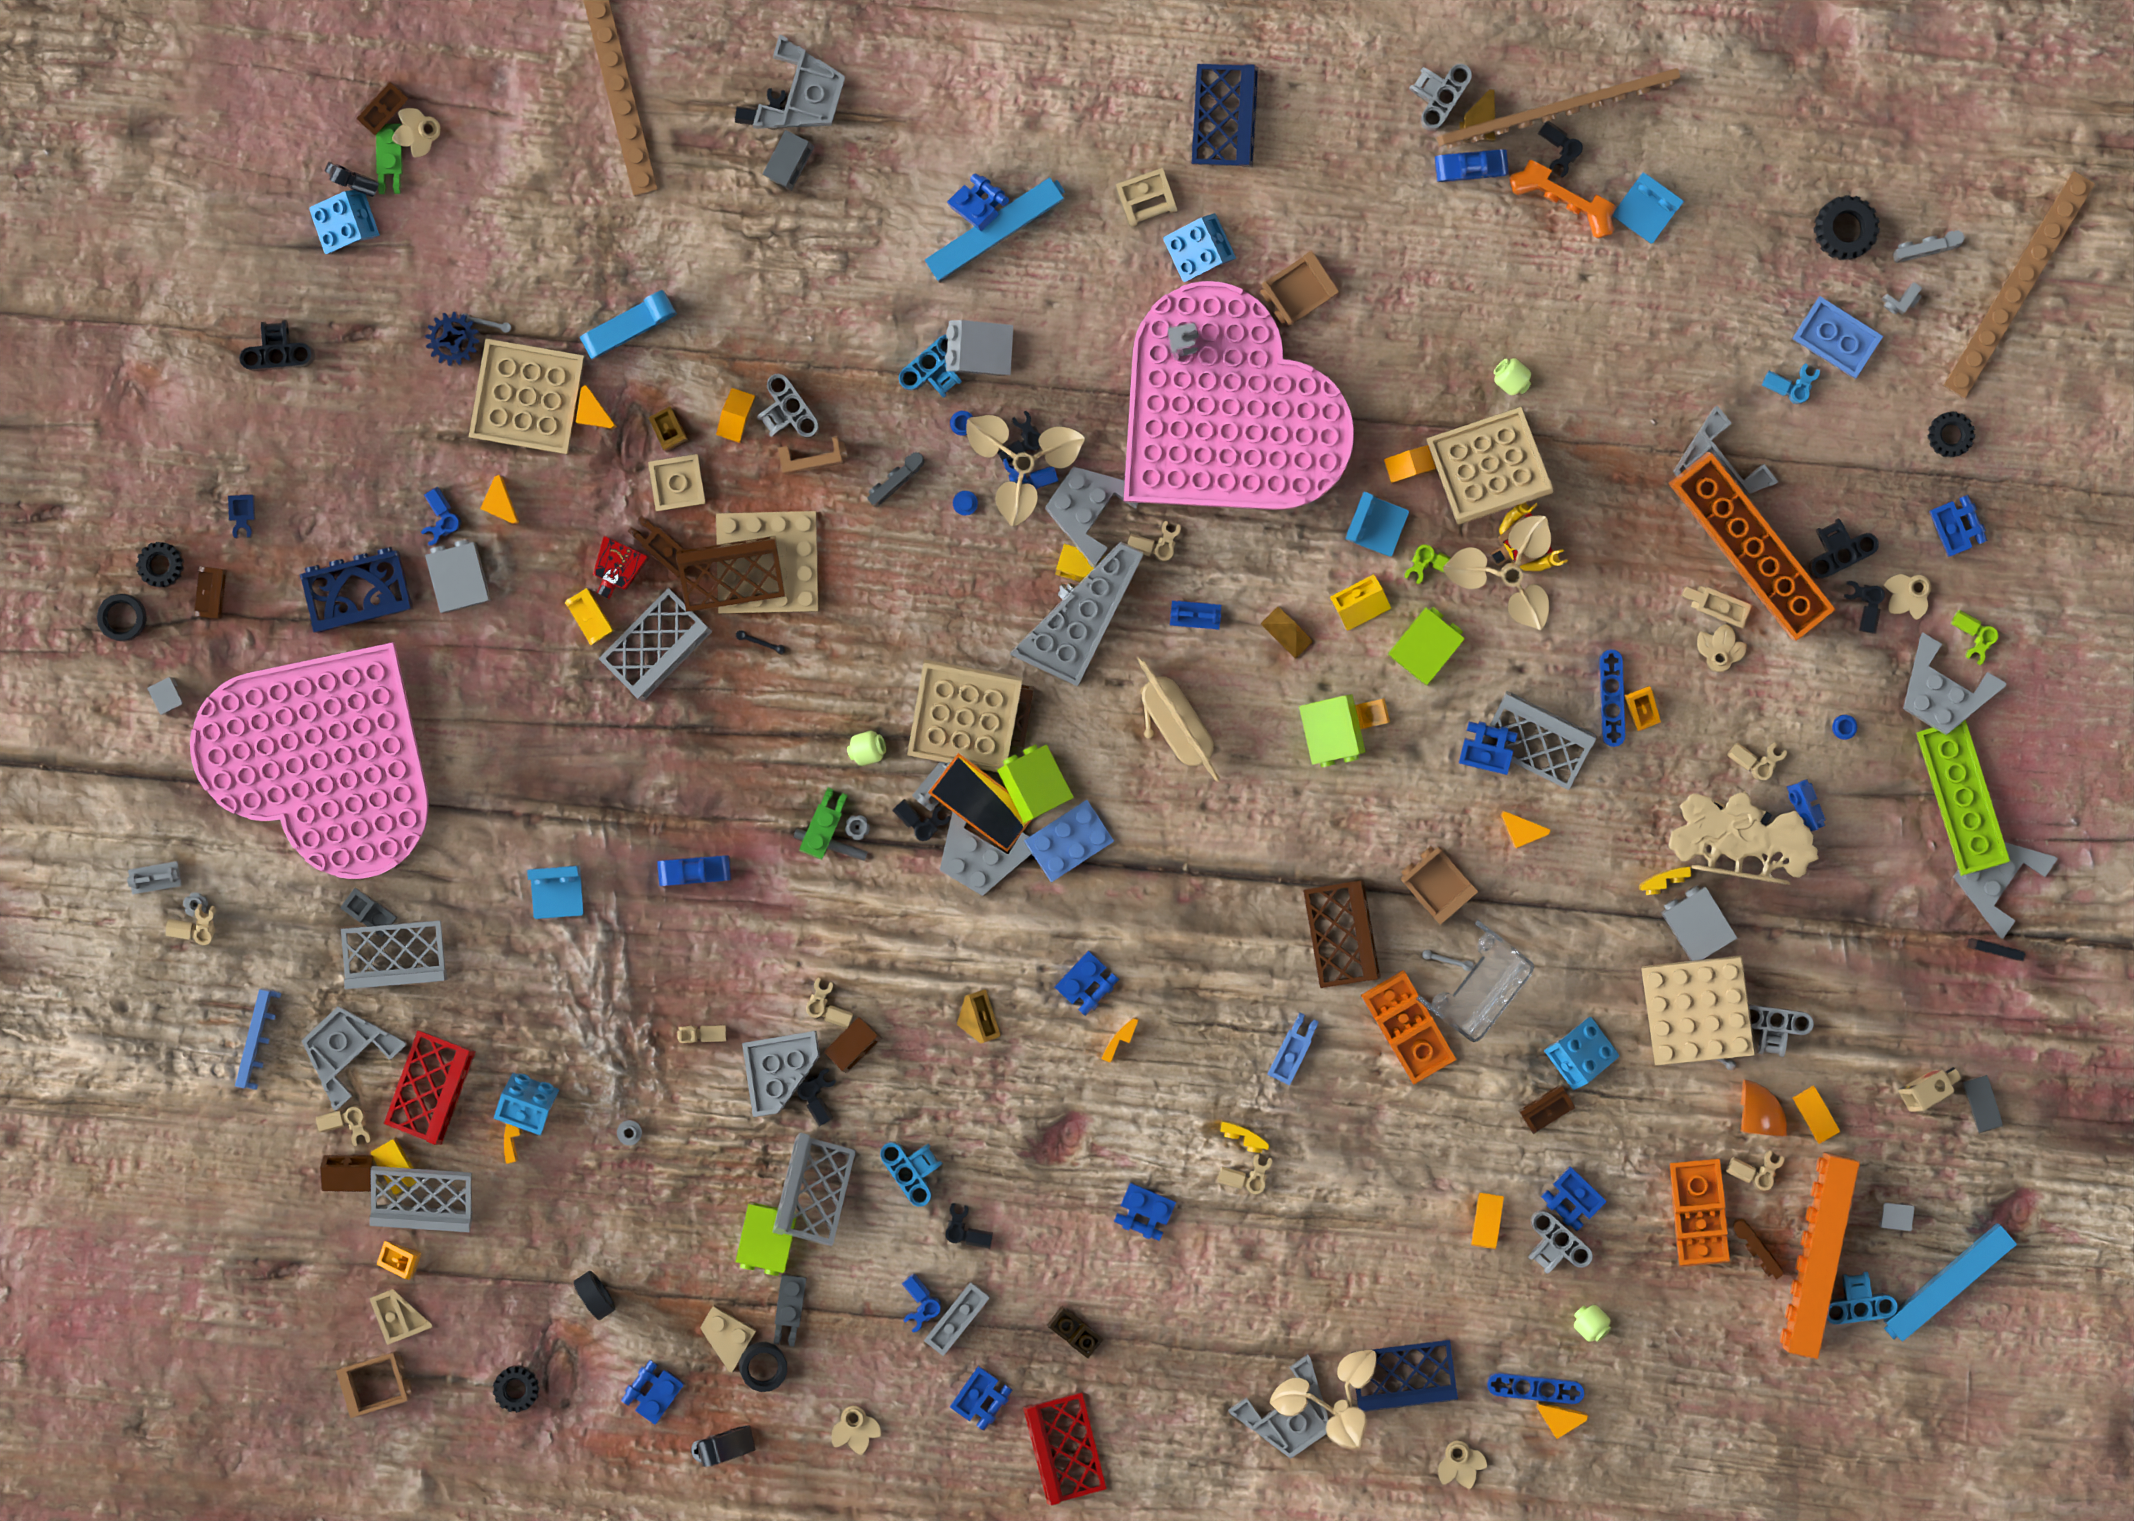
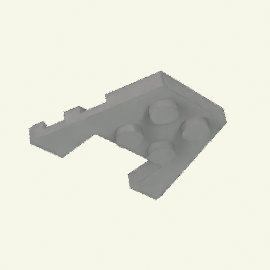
M779 35L773 59L798 66L785 110L759 104L753 128L832 126L845 76L821 60L815 59L806 53V50L792 44L786 37Z
M1718 406L1712 409L1673 470V473L1678 476L1705 453L1710 452L1713 453L1745 495L1772 486L1778 482L1765 464H1762L1743 480L1712 441L1714 437L1732 424Z
M1073 467L1047 503L1045 509L1063 532L1074 542L1079 552H1082L1086 557L1088 563L1095 568L1106 553L1107 547L1087 535V533L1113 495L1124 501L1125 481ZM1126 502L1135 509L1140 504L1134 502Z
M1922 633L1919 638L1903 709L1944 735H1947L2000 692L2007 683L1987 672L1975 692H1970L1929 667L1942 644Z
M952 812L940 871L983 896L1032 854L1024 842L1029 836L1023 832L1010 853L1007 854L965 829L964 826L967 822Z
M2004 842L2010 859L2009 863L1960 876L1958 869L1953 878L1977 907L1984 919L1990 924L1996 935L2003 939L2015 920L1994 906L2023 863L2041 876L2046 877L2058 858Z
M340 1006L335 1008L302 1040L313 1067L316 1069L322 1082L321 1084L330 1099L331 1106L335 1111L353 1096L336 1078V1075L359 1053L373 1042L391 1060L407 1045L400 1038Z
M1307 1354L1291 1365L1290 1369L1296 1378L1308 1381L1310 1384L1308 1394H1313L1323 1401L1310 1356ZM1247 1397L1228 1409L1231 1415L1258 1433L1289 1458H1293L1327 1434L1326 1426L1329 1419L1326 1409L1312 1399H1307L1306 1408L1295 1416H1284L1274 1409L1261 1418Z

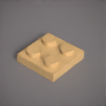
M698 454L648 462L656 512L706 504Z

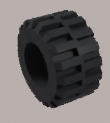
M1844 195L1843 197L1834 198L1821 208L1814 221L1816 223L1814 233H1816V243L1821 245L1820 249L1823 252L1826 251L1829 253L1828 256L1836 257L1838 260H1852L1860 257L1872 248L1878 239L1877 235L1880 232L1878 223L1880 221L1879 217L1876 218V210L1874 207L1871 208L1869 206L1870 203L1868 201L1860 200L1861 197L1858 196L1850 197V195ZM1843 213L1851 214L1859 221L1861 231L1855 241L1843 242L1834 234L1833 221L1838 215Z

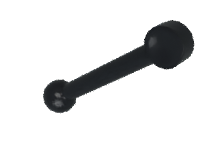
M742 630L736 633L738 640L745 639L776 650L778 654L785 653L786 649L783 645L777 646L746 635Z

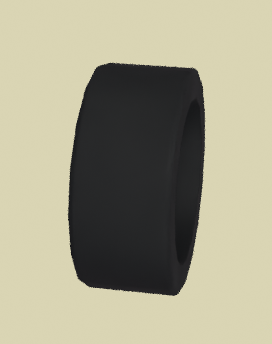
M126 594L111 595L102 602L97 613L98 627L102 633L110 639L117 641L133 640L139 636L145 628L147 620L146 610L142 603L135 597ZM117 603L129 604L136 612V623L127 632H117L108 624V611Z
M588 1271L574 1280V1286L579 1297L597 1320L603 1319L616 1310L610 1294L592 1271Z
M757 1342L748 1346L742 1353L739 1361V1371L745 1384L752 1390L759 1392H769L778 1388L784 1382L788 1372L787 1361L782 1350L775 1344L768 1342ZM760 1353L771 1354L778 1362L776 1374L767 1381L756 1380L749 1372L751 1359Z

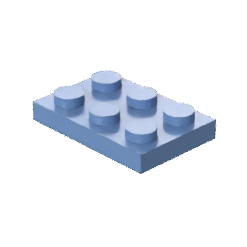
M1819 296L1792 339L1856 379L1883 336Z
M1085 800L1024 840L1050 882H1053L1114 842L1088 800Z

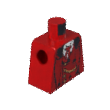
M604 536L593 571L594 576L603 579L596 593L610 599L616 586L627 590L649 557Z

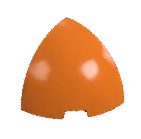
M1744 1079L1740 1103L1744 1108L1740 1131L1761 1135L1787 1136L1786 1116L1777 1098L1764 1086Z

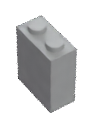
M967 320L949 321L946 333L948 338L947 353L945 355L946 371L995 376L1011 375L1013 325Z
M469 539L454 542L455 547L445 549V545L431 548V553L425 555L440 613H447L491 601L477 544L475 542L470 543Z
M1696 885L1685 892L1687 897L1679 902L1677 898L1664 905L1666 910L1661 912L1690 961L1703 960L1737 939L1711 894L1704 886L1699 888Z

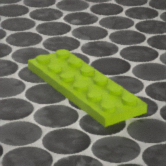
M1966 719L1947 735H1944L1935 728L1917 732L1916 735L1960 876L2009 863L2010 859Z

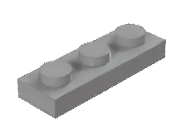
M970 1282L924 1341L944 1356L990 1299V1296Z

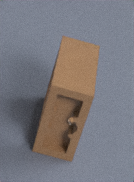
M396 1350L346 1365L336 1370L350 1418L399 1404L411 1398L410 1394L413 1393L410 1380L405 1379L402 1371L405 1369V1363L402 1355L398 1356ZM390 1360L400 1395L361 1406L351 1372Z

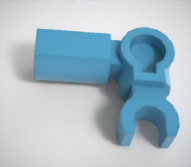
M1805 363L1799 371L1800 379H1797L1794 385L1791 384L1792 381L1769 370L1762 382V386L1782 396L1788 395L1789 400L1793 404H1802L1809 398L1812 388L1811 382L1818 378L1820 370L1817 369L1813 376H1808L1806 374L1808 364Z

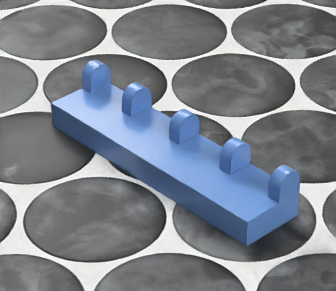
M265 988L259 989L235 1083L236 1087L254 1090L258 1088V1084L249 1081L253 1066L263 1068L264 1063L255 1061L259 1042L269 1044L270 1039L262 1037L261 1034L265 1018L275 1020L276 1015L268 1013L267 1010L271 996L280 998V992Z

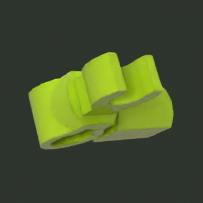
M1421 545L1416 549L1412 559L1413 567L1406 570L1404 578L1407 579L1411 572H1416L1418 574L1416 584L1419 585L1423 580L1422 571L1424 568L1427 569L1429 564L1432 563L1433 568L1445 573L1443 566L1451 557L1441 552L1439 554L1434 553L1433 548L1429 545Z
M1959 609L1952 619L1951 625L1971 636L1978 635L1974 641L1976 645L1967 650L1965 657L1970 659L1971 655L1977 652L1980 656L1977 664L1981 665L1985 661L1986 649L1989 650L1992 644L1997 641L1998 632L1992 626H1981V621Z

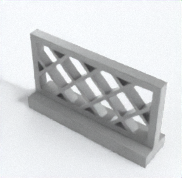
M668 588L603 653L599 660L638 700L643 702L708 637L712 630L693 611L686 612L685 603ZM670 596L676 602L675 612L662 613V603ZM658 616V630H645V620L648 617ZM662 616H675V630H662ZM680 616H690L695 621L689 630H679ZM685 633V634L679 639V634ZM632 634H641L640 648H627V639ZM645 634H658V648H645ZM662 634H675V644L670 648H662ZM658 651V661L654 665H644L645 652ZM614 652H623V666H613L607 659ZM627 652H640L639 666H627ZM618 669H623V675L618 671ZM627 669H640V679L634 685L627 680Z
M1506 691L1489 725L1490 727H1495L1498 721L1499 729L1501 727L1509 729L1518 726L1522 739L1516 740L1515 743L1505 741L1504 747L1510 749V746L1524 742L1528 755L1520 758L1512 755L1511 762L1567 790L1570 789L1590 748L1596 740L1595 734L1509 691ZM1504 708L1514 713L1517 722L1502 726L1500 716ZM1518 715L1525 719L1519 721ZM1530 721L1535 723L1539 733L1525 737L1521 724ZM1540 726L1547 729V731L1542 732ZM1555 733L1559 735L1561 745L1547 749L1543 736ZM1484 735L1482 742L1487 743L1490 736ZM1541 737L1545 750L1531 754L1526 741ZM1563 738L1569 740L1570 742L1564 743ZM1577 744L1584 748L1580 757L1569 759L1566 750L1567 746ZM1563 748L1567 761L1553 765L1549 752ZM1546 753L1550 766L1543 769L1535 767L1532 758ZM1529 759L1531 764L1523 760ZM1577 762L1573 769L1571 763ZM1569 765L1571 775L1567 782L1557 778L1555 768ZM1552 770L1553 775L1547 773L1546 771Z
M441 920L341 929L345 989L447 980ZM436 926L437 937L431 944L419 935L425 927ZM421 927L418 932L412 929ZM396 929V931L393 934L387 931ZM401 929H408L414 934V937L406 946L395 938ZM376 931H383L390 937L381 948L370 940ZM362 932H371V933H370L368 936H366V935H364ZM348 933H358L365 939L357 950L348 944ZM416 938L428 946L420 957L408 949ZM391 940L403 948L395 959L383 951ZM367 942L378 950L370 962L358 953ZM436 942H437L438 950H437L435 947H433V945H434ZM431 949L438 955L439 966H429L421 959ZM349 950L353 952V954L351 955L350 958H349ZM405 951L417 960L411 968H404L397 962ZM380 953L392 962L386 970H379L372 964ZM355 956H358L367 965L361 972L351 973L350 962ZM421 963L424 967H416V965ZM393 965H396L399 968L390 970L393 967ZM369 967H371L374 970L365 972Z
M799 1133L795 1138L772 1232L780 1235L784 1233L832 1246L856 1150L809 1137L810 1135ZM811 1145L820 1147L825 1157L814 1162L809 1154ZM837 1153L848 1155L846 1165L838 1169L831 1156ZM828 1159L834 1172L823 1177L817 1164ZM807 1160H808L811 1165H809V1166L806 1167ZM813 1168L820 1180L809 1186L804 1178V1173ZM837 1174L842 1183L841 1188L832 1192L826 1180ZM822 1183L829 1195L818 1201L811 1188ZM803 1184L805 1188L800 1191L801 1185ZM807 1191L814 1204L802 1209L798 1202V1197ZM831 1198L836 1209L835 1212L827 1216L820 1203ZM816 1206L823 1219L812 1225L805 1212ZM797 1207L799 1212L794 1215L795 1209ZM799 1215L803 1217L808 1226L802 1231L791 1229L793 1219ZM825 1221L830 1229L828 1239L820 1237L814 1227Z
M372 1166L370 1226L470 1232L473 1220L471 1172ZM377 1175H387L392 1181L384 1187L377 1180ZM405 1176L412 1177L417 1183L409 1188L401 1179ZM430 1178H436L442 1184L434 1190L426 1181ZM454 1180H466V1187L458 1191L451 1183ZM395 1184L404 1191L398 1198L389 1191ZM420 1186L429 1193L422 1200L413 1192ZM445 1187L454 1194L448 1201L438 1194ZM384 1194L392 1203L389 1205H377V1198ZM409 1196L417 1204L413 1207H406L401 1201ZM434 1197L442 1206L438 1209L430 1208L426 1202ZM459 1199L466 1205V1210H455L451 1204Z

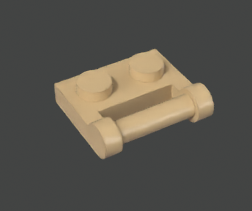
M1163 168L1116 184L1130 227L1136 226L1137 222L1168 211L1170 213L1177 211ZM1164 195L1166 202L1133 213L1131 206Z

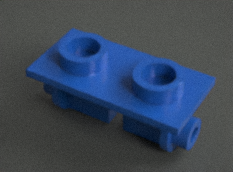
M1172 601L1170 626L1219 630L1222 605Z
M1805 779L1797 784L1787 786L1789 799L1794 805L1796 812L1803 819L1804 825L1810 831L1824 827L1826 819L1820 804L1811 806L1810 803L1817 800L1812 783Z

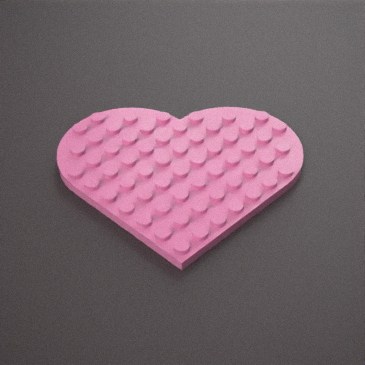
M1202 281L1183 285L1159 299L1140 323L1134 341L1124 502L1285 510L1313 502L1336 484L1347 467L1353 449L1354 428L1350 409L1341 391L1328 377L1309 365L1283 359V347L1279 330L1265 306L1241 288L1214 281ZM1195 323L1199 337L1194 339L1195 345L1188 349L1197 347L1198 351L1191 355L1180 356V359L1175 360L1171 351L1167 328Z
M395 642L239 675L221 684L201 705L191 730L190 754L194 771L204 790L217 801V804L233 814L235 813L258 821L281 820L283 830L292 847L314 868L339 878H369L397 866L418 844L428 818L429 798Z

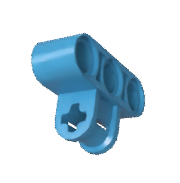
M947 334L938 338L900 372L899 382L905 390H916L928 380L944 398L946 392L955 384L962 383L955 372L946 371V352L942 351L941 344L943 341L948 340ZM927 356H933L936 359V365L932 369H925L922 366V361ZM908 372H913L917 375V382L912 386L906 385L903 381L905 374Z
M895 1141L887 1142L880 1151L881 1160L909 1201L917 1207L926 1205L931 1198V1189L924 1180V1177L943 1163L935 1158L930 1150L931 1146L929 1143L908 1156L899 1143ZM895 1147L899 1152L898 1158L895 1160L888 1159L885 1156L886 1148ZM901 1168H910L913 1172V1177L910 1180H902L899 1176ZM917 1188H922L926 1191L927 1198L923 1201H918L914 1198L913 1191Z
M1868 1271L1863 1272L1862 1275L1854 1276L1843 1274L1844 1298L1830 1300L1829 1310L1833 1306H1839L1841 1314L1837 1318H1830L1828 1310L1826 1320L1832 1324L1839 1325L1889 1318L1896 1313L1898 1305L1896 1300L1886 1293L1872 1294ZM1884 1299H1888L1891 1303L1889 1310L1881 1312L1879 1310V1303ZM1860 1302L1864 1303L1866 1306L1865 1312L1862 1315H1855V1305Z

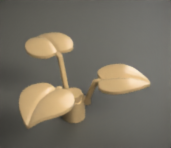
M994 415L970 417L966 424L968 440L972 448L979 455L990 458L995 456L1000 448L1013 458V466L1019 472L1017 483L1012 481L1003 483L998 488L995 496L998 510L1011 526H1016L1025 521L1036 507L1038 496L1035 487L1031 484H1022L1024 473L1029 472L1033 468V461L1045 455L1046 462L1050 466L1065 468L1075 461L1085 440L1082 434L1073 429L1052 427L1045 430L1039 437V445L1043 449L1042 451L1033 456L1027 453L1016 455L1003 445L1008 439L1009 430L1007 424L1001 418Z
M1530 516L1513 526L1509 533L1508 542L1512 548L1519 550L1515 563L1506 564L1502 571L1486 567L1487 558L1485 554L1474 547L1461 549L1443 566L1445 574L1451 581L1467 589H1476L1483 586L1487 580L1485 572L1502 576L1503 581L1507 585L1516 586L1520 591L1514 593L1508 601V611L1511 617L1520 624L1538 630L1543 629L1549 613L1548 596L1545 590L1537 584H1531L1523 589L1520 584L1523 574L1519 566L1523 553L1527 557L1534 559L1543 556L1549 550L1551 533L1545 516Z
M1373 1350L1353 1352L1342 1359L1338 1366L1337 1374L1341 1381L1346 1382L1347 1400L1337 1401L1334 1407L1326 1404L1313 1394H1308L1310 1384L1302 1378H1292L1280 1384L1272 1394L1270 1404L1284 1416H1295L1306 1408L1307 1399H1312L1335 1415L1329 1419L1326 1426V1432L1330 1439L1341 1446L1360 1449L1367 1420L1364 1412L1353 1406L1355 1401L1352 1398L1350 1386L1352 1385L1354 1388L1359 1389L1371 1380L1377 1363L1376 1352Z

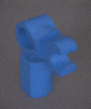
M1006 458L1003 459L1005 469L1010 472L1009 480L1017 483L1019 472L1015 470L1014 466L1009 465ZM1052 466L1029 473L1030 476L1027 477L1026 473H1024L1022 484H1031L1035 489L1059 482L1055 468Z
M439 487L432 489L424 495L436 516L441 517L436 522L435 527H425L421 531L422 535L429 531L434 534L433 540L429 541L428 545H435L440 540L441 535L445 537L461 527L460 517L451 513V506Z
M915 1273L902 1282V1285L914 1300L922 1304L917 1308L916 1313L911 1312L907 1314L903 1320L905 1323L909 1319L916 1320L917 1325L911 1330L913 1333L920 1330L924 1320L928 1322L931 1318L936 1317L942 1308L940 1300L936 1297H930V1291Z

